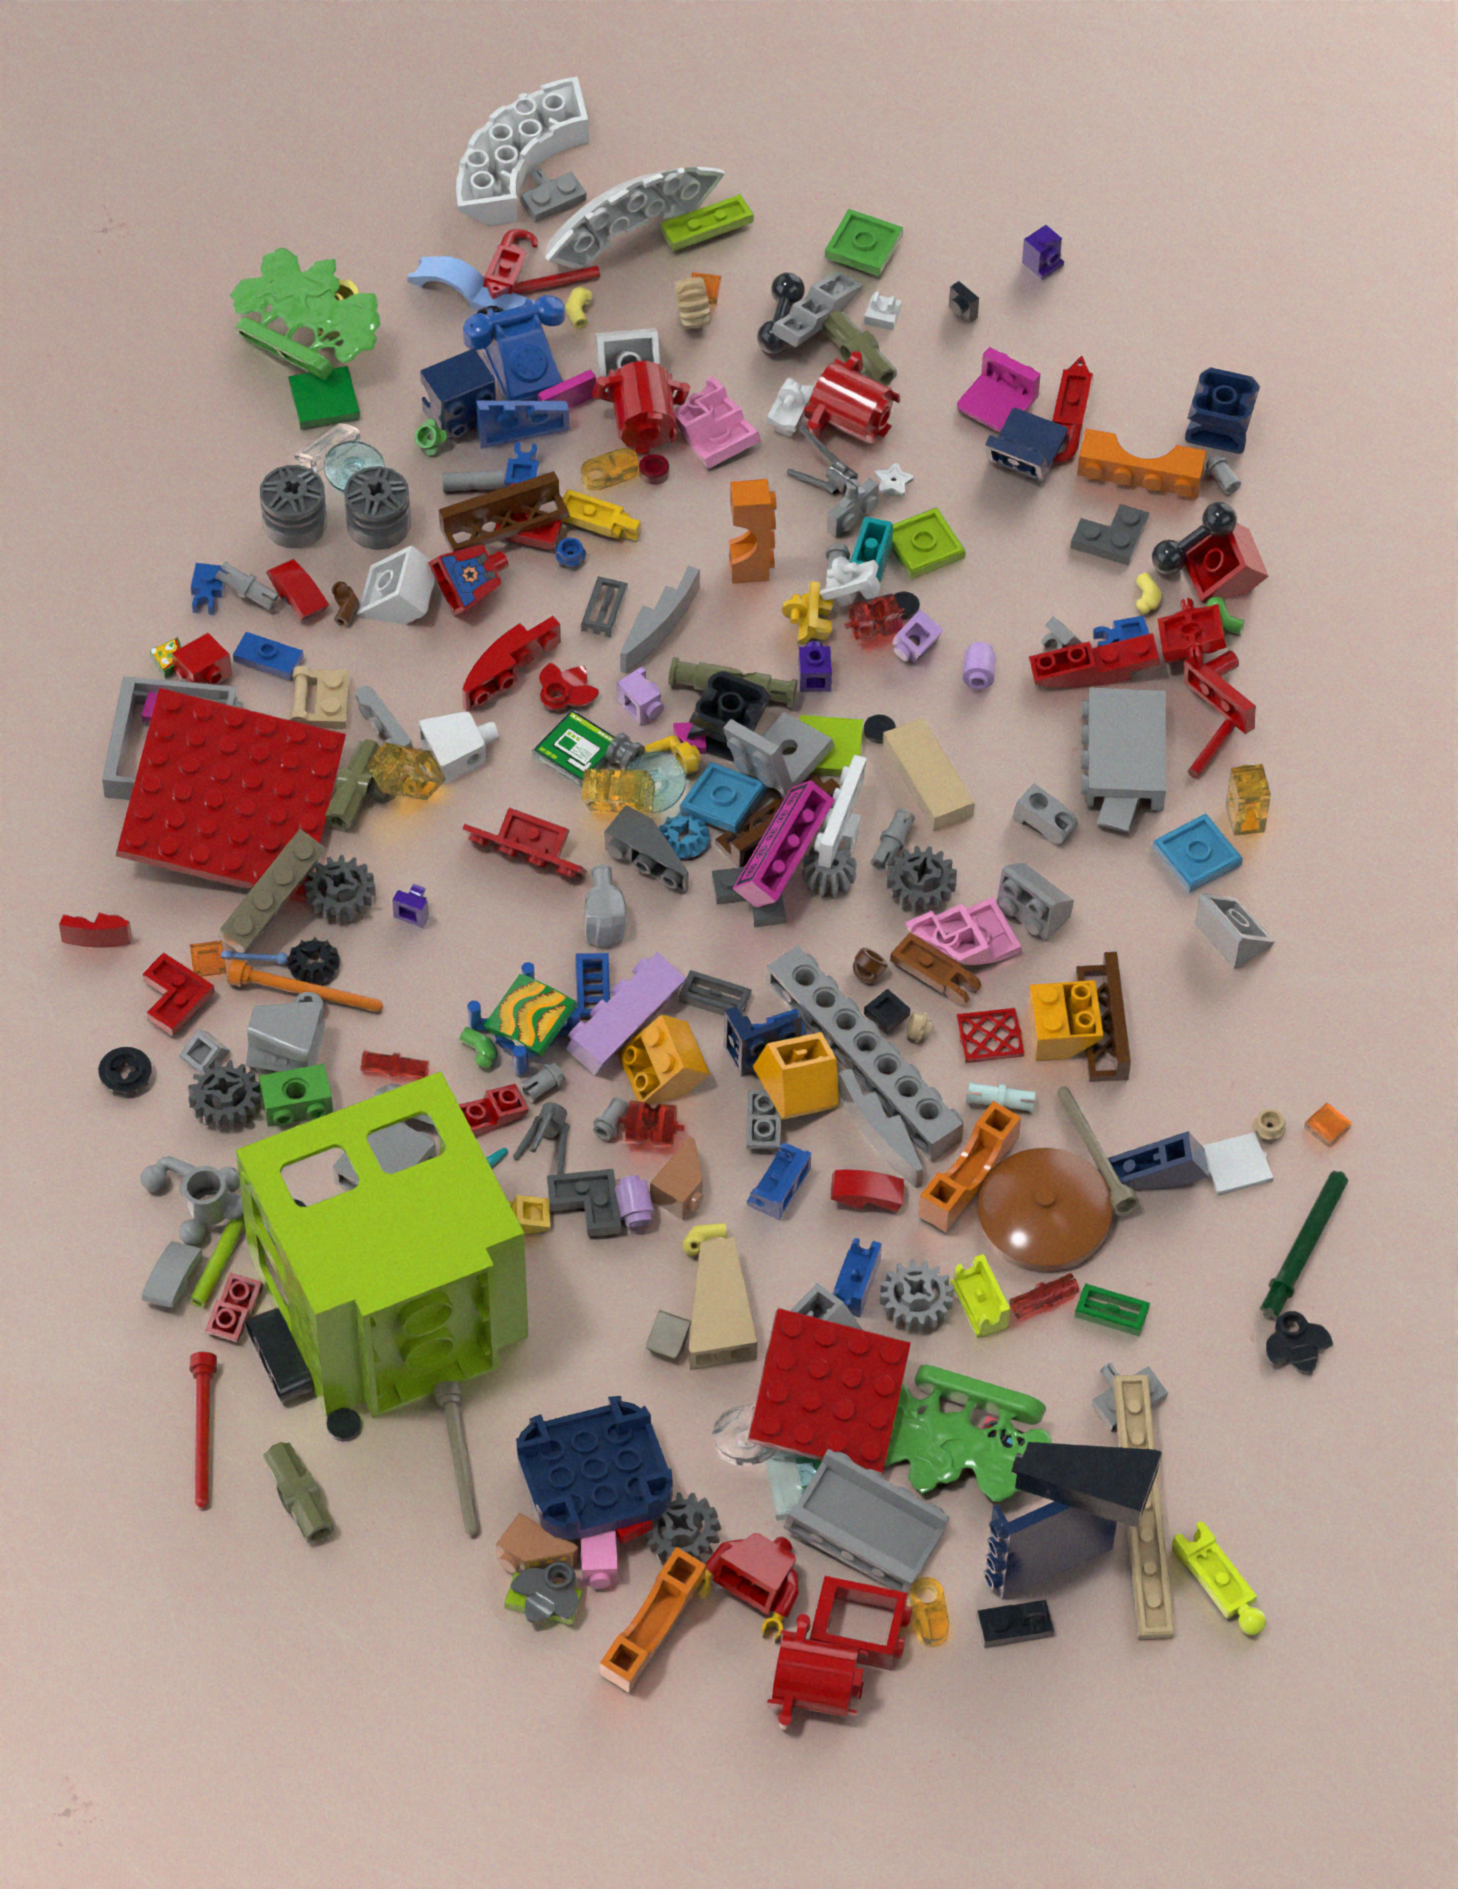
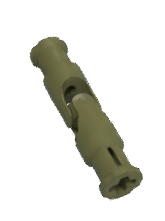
M676 657L672 659L668 678L669 685H674L675 683L694 686L696 690L704 691L708 679L713 674L724 671L763 686L771 696L770 700L787 703L788 707H793L798 685V680L792 679L790 682L773 679L772 675L758 672L742 674L743 672L736 668L699 662L697 665L681 662Z

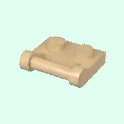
M307 666L295 667L293 669V681L295 682L293 710L290 712L289 720L324 729H347L350 670H311ZM308 685H317L315 713L306 712Z

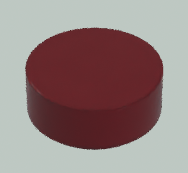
M650 454L643 457L639 462V476L642 481L651 485L665 482L669 477L668 460L659 454Z

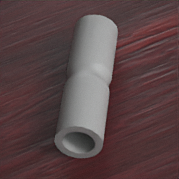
M504 470L478 471L475 473H442L443 492L472 489L489 490L505 487Z

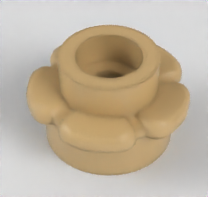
M913 1012L909 1019L906 1037L915 1039L914 1043H918L921 1038L927 1039L929 1036L932 1021L927 1019L926 1012L922 1014Z
M1276 1109L1261 1111L1258 1118H1255L1253 1122L1254 1130L1259 1132V1137L1265 1140L1278 1139L1286 1131L1284 1127L1286 1121L1283 1115Z

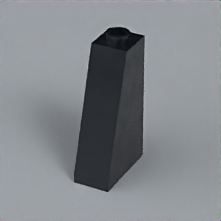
M1028 1442L1024 1454L1017 1453L1011 1473L1016 1474L1015 1489L1138 1528L1160 1468L1162 1452L1155 1449Z

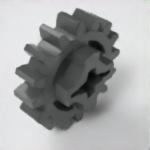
M915 846L914 853L903 849L902 858L894 856L892 865L888 866L887 888L891 889V898L900 897L901 907L910 903L912 911H916L918 906H923L924 911L929 912V906L932 904L938 909L941 908L942 899L949 902L951 900V892L956 891L957 870L952 869V859L943 861L944 852L940 851L936 855L932 854V847L930 846L927 847L925 852H921L919 846Z
M340 855L337 862H334L331 857H327V865L325 866L318 863L316 865V872L312 871L308 875L310 881L304 884L305 891H308L306 893L307 904H312L313 912L316 914L323 911V918L325 920L330 918L331 915H335L337 922H340L344 915H347L350 921L354 920L353 913L356 911L359 914H365L364 905L372 906V896L376 895L373 873H368L367 865L364 863L357 866V858L355 857L349 862H345L344 855Z
M229 1060L225 1067H221L220 1062L215 1061L214 1069L203 1066V1076L199 1074L193 1075L194 1084L188 1086L189 1106L193 1108L195 1118L203 1116L205 1126L214 1121L216 1122V1129L220 1130L223 1123H228L230 1129H233L234 1121L239 1120L245 1124L247 1123L246 1114L255 1116V1105H260L261 1103L260 1084L255 1080V1073L253 1071L246 1073L244 1064H241L236 1069L233 1068L232 1060Z
M677 1492L676 1500L670 1503V1506L661 1516L652 1519V1530L645 1533L651 1553L655 1552L660 1562L666 1558L668 1560L676 1547L701 1562L702 1557L700 1554L703 1552L712 1555L713 1550L710 1543L720 1542L717 1532L722 1530L715 1508L710 1507L705 1497L698 1502L695 1493L691 1492L688 1499H683L681 1492ZM704 1520V1531L700 1533L699 1530L703 1527L702 1521ZM664 1526L666 1527V1529L662 1533L664 1538L661 1540V1530Z

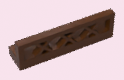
M555 471L439 509L440 530L451 552L477 545H487L569 517V511L559 494V479ZM552 501L555 502L558 510L550 513L539 510L541 505ZM519 512L529 515L528 519L523 522L510 520L513 514ZM489 522L500 524L499 529L493 532L483 530L482 527ZM462 531L472 534L469 540L456 543L453 534Z
M815 774L802 782L813 781L832 798L835 789H840V785L833 778L823 783ZM782 796L748 817L736 834L727 831L715 839V845L737 868L747 865L785 798ZM759 822H763L753 829V826H755ZM733 839H737L734 842H732L731 846L728 844Z
M1117 951L1104 952L1102 965L1076 966L1077 981H1085L1084 976H1103V984L1097 989L1098 1002L1107 1009L1101 1016L1102 1029L1110 1035V1039L1103 1046L1097 1042L1085 1049L1089 1082L1129 1080L1131 1067ZM1103 1055L1113 1063L1114 1070L1096 1071L1095 1062Z

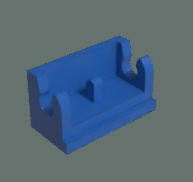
M782 1143L758 1186L750 1193L751 1196L747 1200V1206L780 1220L811 1170L812 1153L807 1150L803 1151L788 1143Z
M855 1238L851 1243L850 1249H848L832 1294L844 1302L853 1316L860 1318L881 1262L882 1243L872 1241L870 1248L864 1249L859 1245L860 1239Z

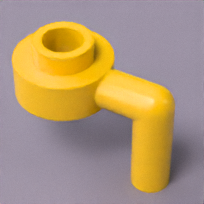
M671 735L644 745L645 752L643 756L645 759L671 749L677 766L683 775L698 771V764L701 763L699 751L695 745L691 746L687 741L681 743L676 736Z

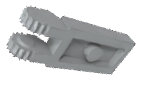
M363 686L357 689L355 696L357 702H359L360 713H362L366 720L370 721L377 735L383 733L387 739L385 743L390 753L394 757L399 755L405 765L414 761L416 757L411 739L381 698L378 697L371 687Z

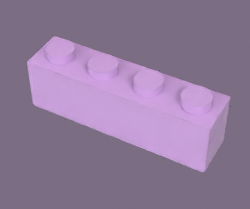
M658 952L650 960L646 957L641 959L632 970L635 975L629 981L623 978L611 991L614 996L607 1003L602 999L590 1012L592 1018L586 1024L580 1021L569 1033L568 1036L571 1038V1041L566 1050L594 1076L680 990L686 980V977Z

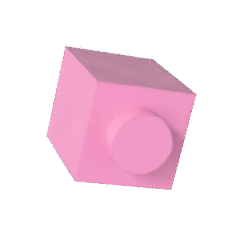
M608 1531L581 1538L582 1586L600 1589L610 1585H618L616 1531Z

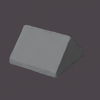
M1205 893L1199 897L1195 924L1234 968L1267 950L1275 943L1235 897Z

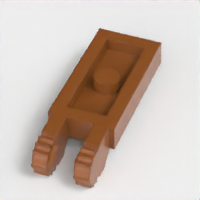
M911 932L907 934L890 955L891 962L942 994L945 993L951 1001L956 1002L960 1006L967 1004L970 998L966 991L953 983L956 979L961 986L975 993L982 986L978 977L964 969L962 964Z

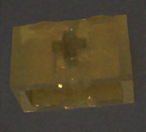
M1244 764L1231 768L1225 805L1233 836L1265 832L1271 793L1263 764Z

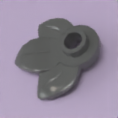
M554 1562L545 1569L528 1568L520 1573L510 1585L513 1591L527 1597L525 1617L528 1622L545 1621L554 1613L560 1618L568 1620L578 1607V1596L574 1590L576 1574L572 1567L563 1562ZM556 1578H563L565 1580L562 1584H554L552 1581Z

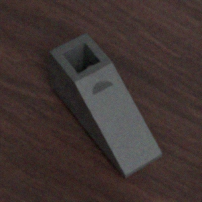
M625 805L604 831L605 850L612 857L623 859L634 865L641 873L650 874L661 880L667 887L676 888L686 894L688 891V871L654 820Z

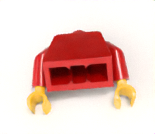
M753 1533L746 1539L723 1542L705 1563L706 1575L702 1581L705 1585L699 1590L698 1595L700 1599L710 1595L712 1590L710 1580L713 1577V1582L768 1615L771 1611L775 1612L772 1618H768L763 1622L762 1637H764L767 1628L776 1627L779 1631L775 1636L774 1643H777L781 1639L780 1632L783 1630V1618H788L799 1594L798 1573L793 1569L796 1557L791 1553L793 1549L792 1544L785 1537H777L774 1541H771L760 1533Z

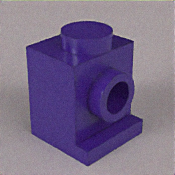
M1045 224L1024 239L1022 263L1043 280L1064 266V261L1060 258L1062 238Z
M812 641L807 643L805 647H799L800 692H831L832 668L830 646H823L820 642ZM807 677H824V678H807Z

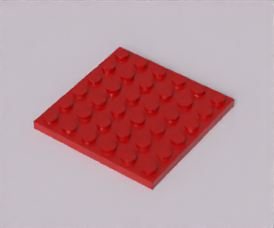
M159 688L115 856L251 890L299 829L303 830L318 843L321 842L326 821L325 814L330 804L346 734ZM308 877L292 895L291 900L306 903V893L308 891H305L304 884L310 881Z

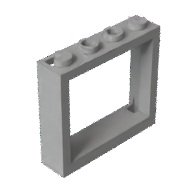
M123 676L102 777L104 797L130 800L136 777H125L122 774L136 704H145L148 692L158 693L159 688L243 708V702L238 701L237 688L234 686Z

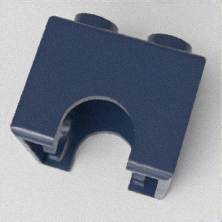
M474 348L420 370L421 383L430 399V402H428L425 396L422 397V410L428 419H434L437 426L447 432V439L460 437L466 431L477 427L476 400L496 401L495 378Z

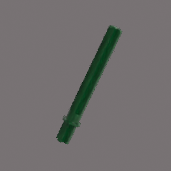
M1335 1170L1330 1172L1276 1278L1270 1280L1268 1284L1270 1289L1260 1307L1265 1317L1269 1318L1272 1316L1277 1319L1287 1299L1293 1297L1295 1293L1294 1285L1348 1183V1178L1344 1172Z

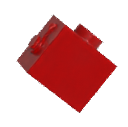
M209 633L172 652L174 672L182 682L218 685L233 675L230 654Z

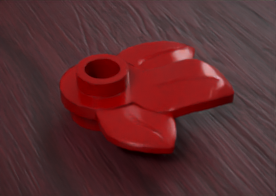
M550 662L540 672L539 681L542 686L540 701L549 710L558 711L567 706L582 707L593 702L599 695V689L587 685V669L584 665L561 672L555 664Z

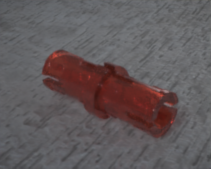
M364 1050L361 1058L363 1065L360 1066V1069L363 1072L387 1074L391 1079H397V1076L421 1079L429 1075V1068L427 1067L430 1066V1060L401 1057V1053L397 1052L389 1055Z
M1068 1273L1052 1282L1036 1284L1035 1289L1010 1298L1009 1304L1012 1312L1015 1313V1317L1019 1319L1043 1307L1044 1309H1049L1053 1307V1303L1079 1293V1285L1074 1275Z

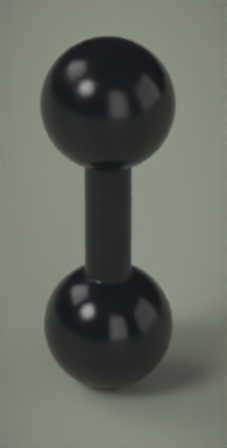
M791 272L782 273L773 280L771 293L774 300L778 303L774 318L765 322L758 330V344L763 351L769 354L782 353L790 345L775 336L771 331L775 322L787 316L789 306L801 300L805 293L803 280Z
M1225 502L1210 504L1203 513V525L1180 542L1163 540L1154 547L1152 552L1154 567L1163 574L1172 575L1178 573L1185 566L1187 560L1186 552L1209 535L1224 537L1233 532L1237 525V514L1234 508Z

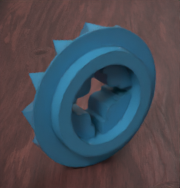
M679 812L676 817H667L665 823L659 826L660 831L679 858L695 857L708 846L710 839L709 829L706 827L704 819H696L693 813L690 816H682ZM688 828L689 835H686L684 839H682L681 842H679V833H682L684 829Z

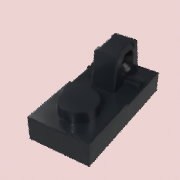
M1046 1600L977 1610V1621L984 1648L1052 1637L1054 1634Z

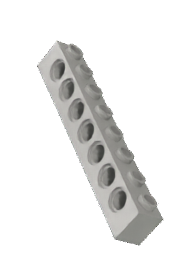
M796 946L767 965L766 984L790 1010L798 1009L804 1025L812 1034L822 1032L837 1061L846 1070L856 1066L866 1076L860 1077L854 1074L858 1084L868 1094L876 1091L882 1108L889 1117L901 1116L910 1140L930 1162L962 1141L963 1120L959 1113L947 1107L942 1101L940 1093L934 1087H929L922 1080L920 1072L914 1065L907 1064L894 1043L887 1042L881 1036L877 1025L872 1020H867L860 1013L855 1001L850 997L846 998L842 994L836 981L831 976H826L819 969L812 955L805 954L799 946ZM861 1050H870L871 1052H863ZM882 1072H890L892 1074L886 1075ZM909 1094L912 1095V1097H904L902 1095ZM924 1117H932L934 1119L927 1120L924 1119Z

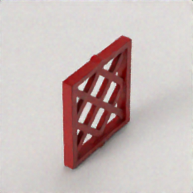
M1015 1008L957 1014L956 1018L960 1034L959 1041L962 1044L965 1063L1024 1056L1021 1028H1019ZM1003 1016L1000 1021L994 1017ZM1009 1017L1014 1021L1015 1027L1013 1029L1004 1024ZM971 1019H980V1020L978 1021V1023H975V1022H973ZM986 1020L995 1024V1027L990 1032L981 1027ZM964 1022L973 1027L968 1034L963 1031L962 1024ZM999 1028L1009 1033L1004 1040L994 1035ZM977 1030L986 1035L981 1043L972 1038ZM1013 1036L1018 1041L1017 1049L1008 1044ZM990 1039L1000 1044L994 1051L985 1046ZM968 1041L977 1046L971 1054L967 1051L966 1043ZM1004 1047L1010 1050L1006 1052H1000ZM980 1050H983L984 1052L988 1053L977 1055L980 1052Z

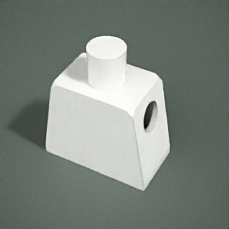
M466 711L418 721L420 741L442 785L483 765L486 762L485 744L499 739V734L493 721L477 727L471 714Z

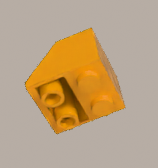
M1095 980L1030 984L1027 1007L1035 1061L1069 1059L1103 1039Z
M661 1014L618 1052L639 1106L642 1107L688 1094L710 1075L688 1021Z
M822 1032L767 1043L753 1068L782 1120L837 1108L839 1105L837 1059Z

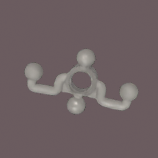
M167 1156L159 1159L155 1165L147 1166L141 1173L140 1182L142 1186L148 1191L153 1192L161 1190L165 1186L167 1170L185 1176L180 1184V1193L185 1198L192 1219L186 1220L180 1225L179 1238L186 1245L195 1246L203 1241L205 1225H215L224 1219L236 1220L244 1215L242 1198L232 1193L240 1187L238 1171L233 1167H224L220 1170L210 1166L196 1168L189 1163ZM215 1195L208 1200H200L204 1196ZM264 1221L263 1223H264V1225H265V1227H266V1230H267V1232H268V1234H269V1236H270V1238H271L273 1244L275 1245V1242H274V1240H273V1238H272V1236H271V1234H270V1232H269V1230H268V1228H267V1226H266V1223H265V1221Z

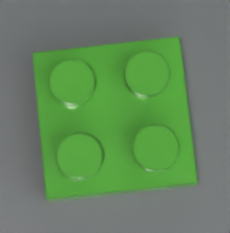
M848 209L825 249V258L880 277L903 236V227Z

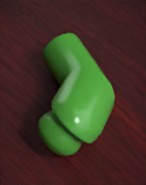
M1213 597L1209 599L1206 607L1215 604L1219 605L1223 629L1240 635L1245 620L1230 616L1223 598Z
M469 1027L464 1028L460 1036V1042L476 1049L478 1055L475 1057L476 1064L484 1068H490L493 1059L496 1060L497 1051L492 1039Z

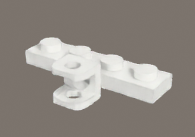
M854 755L850 767L844 766L840 779L842 788L835 789L833 795L834 802L832 804L834 808L829 809L824 818L821 832L818 833L814 851L819 852L818 866L831 868L841 840L846 841L845 849L849 848L851 854L853 852L859 834L861 815L854 814L852 811L864 782L867 759L865 757Z

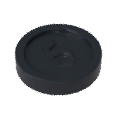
M906 591L897 592L889 599L888 609L893 617L900 620H909L919 611L920 602L913 593Z
M877 714L865 721L864 734L869 741L883 744V732L894 729L896 726L890 717Z
M350 1408L334 1410L327 1418L328 1434L333 1439L342 1442L354 1439L361 1430L360 1416Z

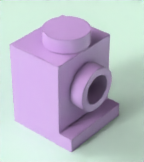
M920 609L891 642L895 645L894 652L903 661L910 659L916 663L939 639L943 629ZM910 638L916 639L918 642V646L915 645L910 640Z
M643 667L638 668L617 682V702L640 725L649 719L657 718L663 712L664 705L660 702L661 692L655 683L646 680V670Z

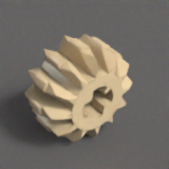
M689 277L677 281L674 287L682 326L685 329H697L709 325L711 313L704 280L701 277Z

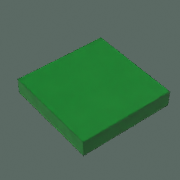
M348 366L333 368L326 380L311 373L288 376L300 429L360 419V411Z

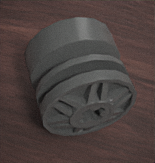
M301 465L279 467L265 476L260 485V501L263 529L267 537L276 545L285 548H303L319 540L327 528L325 486L321 477L312 469Z
M382 466L367 467L353 474L348 479L344 488L347 532L352 540L364 548L373 550L389 549L400 544L408 536L411 528L409 489L404 477L395 470Z

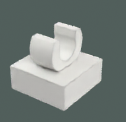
M875 292L868 305L864 324L894 330L902 301L897 300L895 296L888 298L880 296L879 292Z

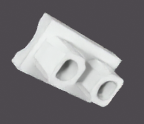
M786 379L767 416V423L775 426V432L792 436L804 416V407L809 406L814 386H804L793 379Z
M843 556L835 558L832 562V569L827 570V584L825 589L821 590L820 595L824 601L834 598L841 607L850 605L855 600L856 592L858 591L866 599L876 597L881 587L876 578L879 568L875 560H871L857 565L855 562L849 563Z

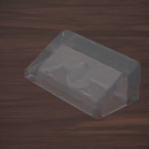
M340 422L296 452L294 458L304 467L318 473L360 444V431L356 427Z

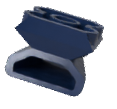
M1212 367L1203 371L1199 376L1187 419L1191 421L1186 429L1185 440L1195 445L1242 454L1246 446V432L1260 389L1257 381L1252 376Z

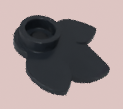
M1288 1311L1280 1315L1276 1320L1275 1332L1266 1342V1356L1272 1365H1278L1288 1360L1289 1364L1297 1371L1312 1373L1318 1361L1317 1350L1332 1347L1333 1341L1329 1332L1322 1325L1308 1323L1301 1313ZM1294 1327L1297 1329V1331L1291 1332L1288 1331L1286 1328Z

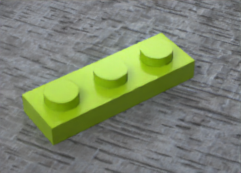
M739 194L660 223V231L671 249L676 251L753 223L754 214L742 195Z

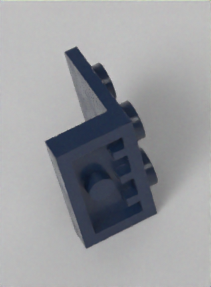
M1014 407L998 438L989 435L985 443L987 459L990 462L1043 482L1068 433V429L1065 426Z
M737 1006L725 1010L723 1047L740 1076L756 1073L753 1065L767 1043L800 1037L802 1018L799 1013H795L754 1030L748 1016L743 1017Z

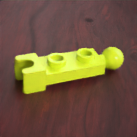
M1202 1521L1197 1522V1531L1194 1535L1196 1542L1188 1541L1180 1533L1176 1534L1172 1541L1173 1552L1184 1567L1190 1569L1226 1619L1238 1613L1239 1626L1245 1634L1252 1636L1260 1634L1266 1626L1265 1615L1260 1609L1250 1607L1256 1603L1257 1595L1216 1543V1537Z

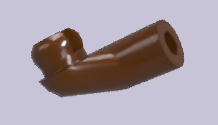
M339 581L331 589L334 599L340 607L334 617V621L341 627H347L359 607V600L350 586H347L343 581Z

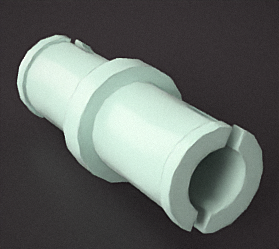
M969 1082L968 1091L979 1092L981 1095L967 1094L966 1103L990 1105L995 1101L1005 1108L1033 1112L1034 1104L1022 1102L1020 1099L1035 1100V1091L1006 1088V1084L1000 1083L999 1086Z

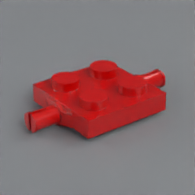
M1186 598L1187 605L1185 599H1182L1180 602L1182 611L1157 619L1165 663L1182 661L1189 657V663L1197 667L1196 659L1200 666L1203 662V653H1214L1220 649L1227 648L1219 605L1194 608L1193 600Z

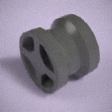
M620 733L610 743L605 758L611 763L620 764L623 771L630 773L641 762L645 747L639 742H631L629 736Z

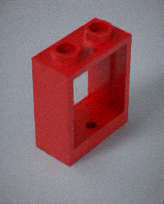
M824 1575L809 1639L868 1651V1658L859 1657L858 1664L892 1671L895 1658L901 1659L904 1650L905 1638H900L902 1627L909 1628L912 1607L907 1606L908 1593ZM836 1599L894 1611L887 1645L828 1634Z

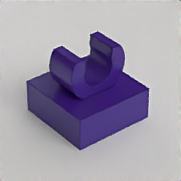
M413 884L409 893L397 890L392 899L393 917L424 928L429 919L428 903L426 897H423L426 888Z

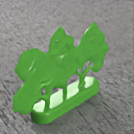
M278 248L273 253L264 255L261 264L263 275L259 278L241 280L230 294V297L234 299L235 313L247 314L255 311L261 314V323L247 317H242L234 329L242 338L323 380L328 378L333 370V365L328 359L318 353L319 349L334 347L335 356L338 361L343 363L353 361L361 351L374 349V344L377 341L374 333L381 323L380 315L377 312L378 302L376 294L357 293L341 301L335 299L334 295L340 288L338 278L334 276L336 271L335 259L316 261L307 271L301 272L298 257L286 248ZM271 304L273 307L268 314L266 307ZM280 317L289 330L284 336L266 326ZM303 326L312 329L315 334V341L308 348L291 340L296 330ZM322 328L324 333L318 336V330ZM339 331L340 335L334 340L330 341L326 338L322 342V339L328 333ZM337 341H344L341 346L335 345Z
M921 1365L914 1381L918 1388L931 1395L919 1400L913 1397L907 1385L902 1383L885 1466L888 1467L895 1462L908 1459L911 1464L908 1479L921 1495L934 1489L939 1482L946 1484L958 1479L963 1468H973L979 1488L994 1502L1009 1498L1015 1492L1021 1491L1015 1489L1016 1474L1011 1473L1017 1453L1024 1454L1028 1442L1051 1443L1052 1439L1048 1431L1041 1428L1030 1429L1026 1433L1020 1434L1012 1425L1011 1419L1029 1425H1037L1042 1421L1046 1412V1406L1040 1400L1027 1394L932 1365ZM939 1397L965 1405L964 1410L958 1413L941 1412ZM920 1406H927L923 1414H918L917 1411ZM974 1408L1000 1416L998 1424L987 1429L973 1426L969 1418ZM1002 1429H1006L1005 1435L1009 1436L1011 1434L1013 1445L1011 1448L1004 1447L1001 1442ZM992 1430H997L995 1437H988V1433ZM1018 1436L1025 1439V1443L1022 1446L1018 1444Z

